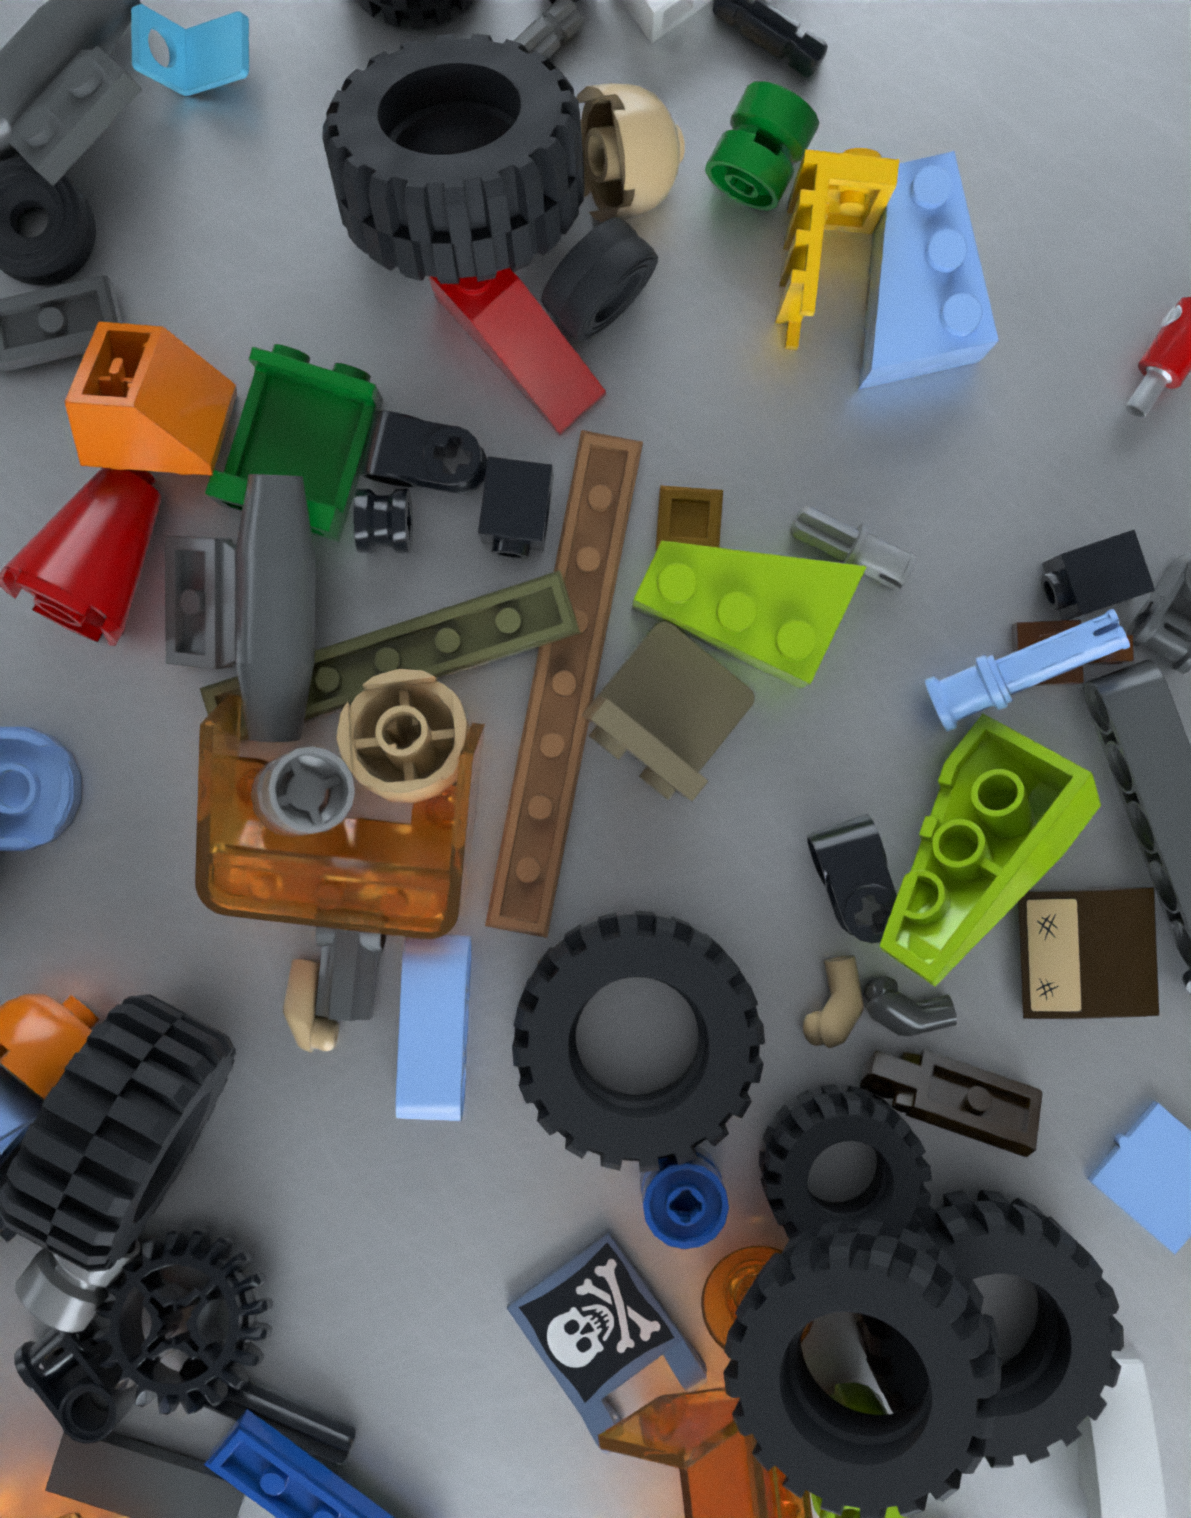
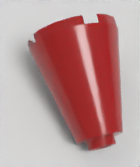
M101 468L2 568L0 572V587L15 599L21 589L34 596L33 602L35 605L32 608L34 612L69 631L95 642H98L102 634H104L108 644L116 646L125 631L162 501L161 494L154 488L157 482L155 477L148 471Z

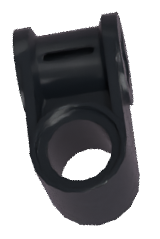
M376 410L372 413L361 476L394 486L422 487L454 494H468L477 490L484 483L488 459L477 439L464 428L424 421L398 412ZM458 448H462L470 462L469 464H458L455 474H452L443 463L445 457L455 458Z
M865 814L807 834V843L814 866L823 886L826 888L835 918L840 927L860 941L871 944L880 943L897 893L888 870L887 857L882 840L870 815ZM864 897L880 904V909L872 913L873 924L870 926L854 918V914L863 910L861 899Z
M93 1319L83 1331L71 1333L52 1328L36 1342L29 1341L21 1345L14 1354V1364L22 1381L39 1396L60 1423L64 1433L73 1441L83 1444L96 1443L107 1437L135 1405V1395L138 1388L137 1384H134L123 1391L114 1389L117 1378L123 1370L120 1365L108 1369L100 1366L102 1359L106 1355L113 1353V1350L107 1342L99 1343L93 1339L96 1332L100 1330ZM58 1348H64V1352L60 1355L55 1353ZM40 1363L43 1365L44 1369H41L39 1367ZM90 1392L100 1394L106 1400L109 1412L101 1411L93 1405L90 1399Z

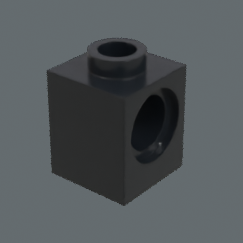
M488 456L478 535L482 543L492 545V554L508 558L528 559L530 550L544 551L554 481L551 464Z
M1135 529L1062 553L1042 563L1045 574L1041 577L1042 591L1049 607L1053 611L1058 610L1061 620H1070L1155 591Z

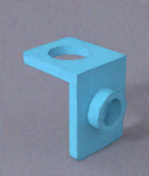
M143 4L132 7V66L141 74L185 97L232 83L248 76L249 18L242 12L237 11L184 29ZM151 29L157 31L168 46L170 59L167 67L160 65L150 51L148 36Z

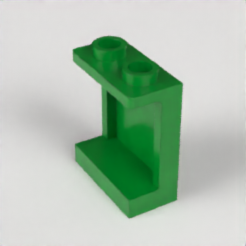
M274 344L271 352L252 347L248 360L255 367V371L223 472L214 470L213 475L210 476L205 494L220 506L242 512L248 474L303 476L312 534L340 542L362 471L373 411L381 410L383 398L376 385L370 382L371 376L359 368L343 363H334L332 370L309 364L311 358L307 354L280 344Z

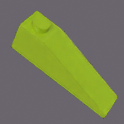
M984 713L981 714L944 762L938 779L940 785L931 814L930 816H925L919 833L921 842L910 873L904 875L879 945L882 951L933 986H936L1065 854L1101 806L1092 772Z

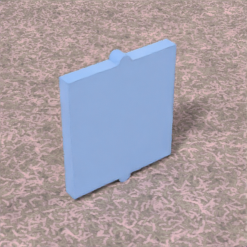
M1153 1101L1125 1135L1120 1133L1115 1136L1114 1142L1116 1146L1087 1179L1166 1248L1176 1254L1191 1237V1131L1163 1106Z

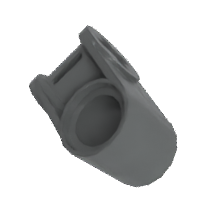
M1191 553L1174 559L1167 567L1155 591L1139 610L1126 634L1133 635V646L1137 647L1144 644L1172 661V669L1181 674L1191 670Z

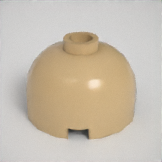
M619 83L586 86L577 94L576 99L579 103H585L581 120L585 180L584 197L588 196L591 191L595 205L599 208V210L590 211L589 213L595 220L601 222L614 217L628 220L643 215L667 198L678 175L679 164L682 162L685 153L682 131L675 124L671 113L655 93L645 88Z
M395 669L373 676L362 685L365 690L355 697L351 705L347 701L340 713L336 739L342 760L363 788L390 802L417 803L438 796L456 782L468 761L471 730L461 700L452 689L450 690L446 685L438 682L435 676L423 670Z

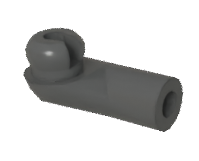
M888 976L874 978L865 986L864 994L869 1001L865 1007L870 1017L899 1036H913L957 1025L955 1008L948 994L914 1002L905 994L898 992L897 981Z

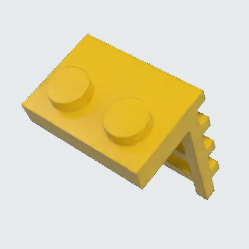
M852 148L843 153L805 149L788 200L787 213L793 214L784 236L783 250H789L780 273L779 286L785 287L775 317V323L787 324L785 349H798L802 319L804 316H813L815 313L824 229L872 234L897 186L899 159L881 158L879 152L868 148Z

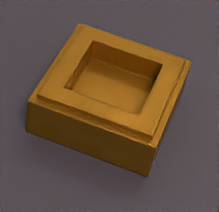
M660 485L655 552L661 541L719 548L723 490Z

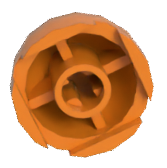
M24 994L8 1000L0 1006V1063L45 1100L52 1087H55L62 1077L65 1067L74 1054L78 1053L86 1043L87 1037L93 1031L91 1028L100 1019L71 994L62 1004L45 994Z

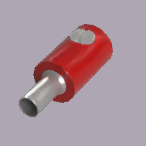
M1182 297L1175 307L1167 313L1161 322V329L1138 363V368L1145 377L1126 405V410L1136 417H1146L1164 387L1170 389L1180 387L1191 371V297Z

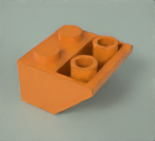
M98 321L64 401L80 466L212 476L236 401L237 389L236 384L163 326Z

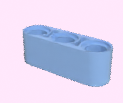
M406 933L401 971L396 1079L397 1118L462 1121L466 1087L472 954L471 936Z

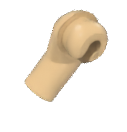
M854 955L838 956L824 960L830 998L822 1011H814L804 1018L803 1033L811 1045L820 1046L825 1044L828 1048L841 1045L846 1041L863 1013L864 1001Z
M294 959L291 962L283 1014L298 1047L310 1053L313 1052L314 1048L330 1051L337 1044L339 1023L336 1020L315 1015L320 963L311 960Z

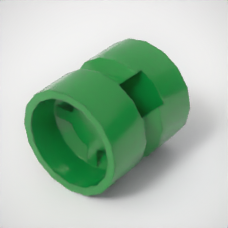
M754 81L747 85L731 116L730 125L732 130L722 133L706 163L705 172L709 180L724 194L745 206L767 211L777 208L793 177L794 168L792 164L802 160L805 149H808L818 130L820 122L816 112L801 97L780 85L766 81Z

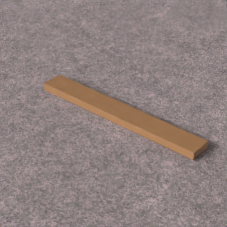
M581 430L554 572L560 570L581 633L540 646L538 650L485 923L487 927L544 938L548 937L589 721L582 714L594 700L641 457L642 441Z

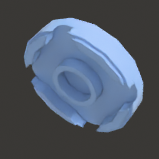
M0 727V851L34 850L55 841L72 824L82 800V776L73 754L55 736L33 727Z

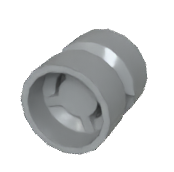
M311 746L295 749L265 764L254 778L251 800L253 811L262 825L275 834L297 837L328 831L341 823L352 808L355 787L352 773L340 757L330 750Z
M138 1239L134 1240L125 1255L120 1260H117L115 1266L110 1270L88 1272L43 1248L35 1255L17 1280L15 1292L22 1305L43 1323L61 1331L71 1333L83 1331L96 1315L94 1310L109 1297V1291L106 1287L121 1280L125 1275L122 1266L133 1262L140 1254V1242Z

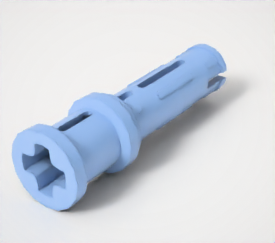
M1110 609L1101 616L995 660L993 655L988 657L982 655L976 658L975 666L940 681L934 676L926 679L927 690L946 731L949 732L956 729L957 721L992 706L998 710L1008 707L1007 704L1013 701L1011 695L1120 649L1129 648L1128 638L1123 627L1119 625L1120 620L1115 610Z

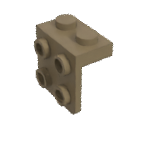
M663 621L656 623L649 630L582 716L595 726L589 737L618 760L625 752L634 757L645 766L639 777L660 795L670 800L674 793L677 792L681 796L693 801L708 783V780L699 773L700 770L752 707L755 697L753 691L700 646L672 623Z

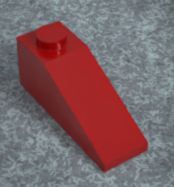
M510 268L497 271L496 278L480 282L477 281V276L459 278V284H441L437 277L428 276L434 296L559 436L606 395V390L521 279Z

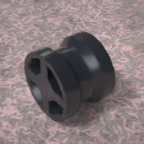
M371 489L356 490L353 525L355 545L359 553H372L377 547H392L397 553H410L413 536V513L409 489H395L390 495H376Z

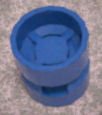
M699 1145L695 1147L697 1158L681 1165L678 1164L675 1155L658 1159L660 1170L642 1172L640 1178L645 1222L659 1240L668 1246L684 1250L702 1247L716 1238L726 1223L729 1210L727 1192L719 1167L711 1154Z

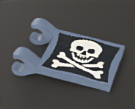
M610 1231L603 1234L507 1305V1310L573 1403L595 1443L605 1454L612 1453L624 1443L626 1428L622 1418L604 1398L663 1355L686 1392H695L708 1380L706 1363L680 1332Z

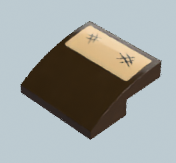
M1088 887L1087 889L1029 890L1018 901L1023 1019H1104L1160 1015L1154 887Z

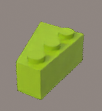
M661 541L633 599L632 609L659 622H670L684 634L801 689L811 684L867 566Z

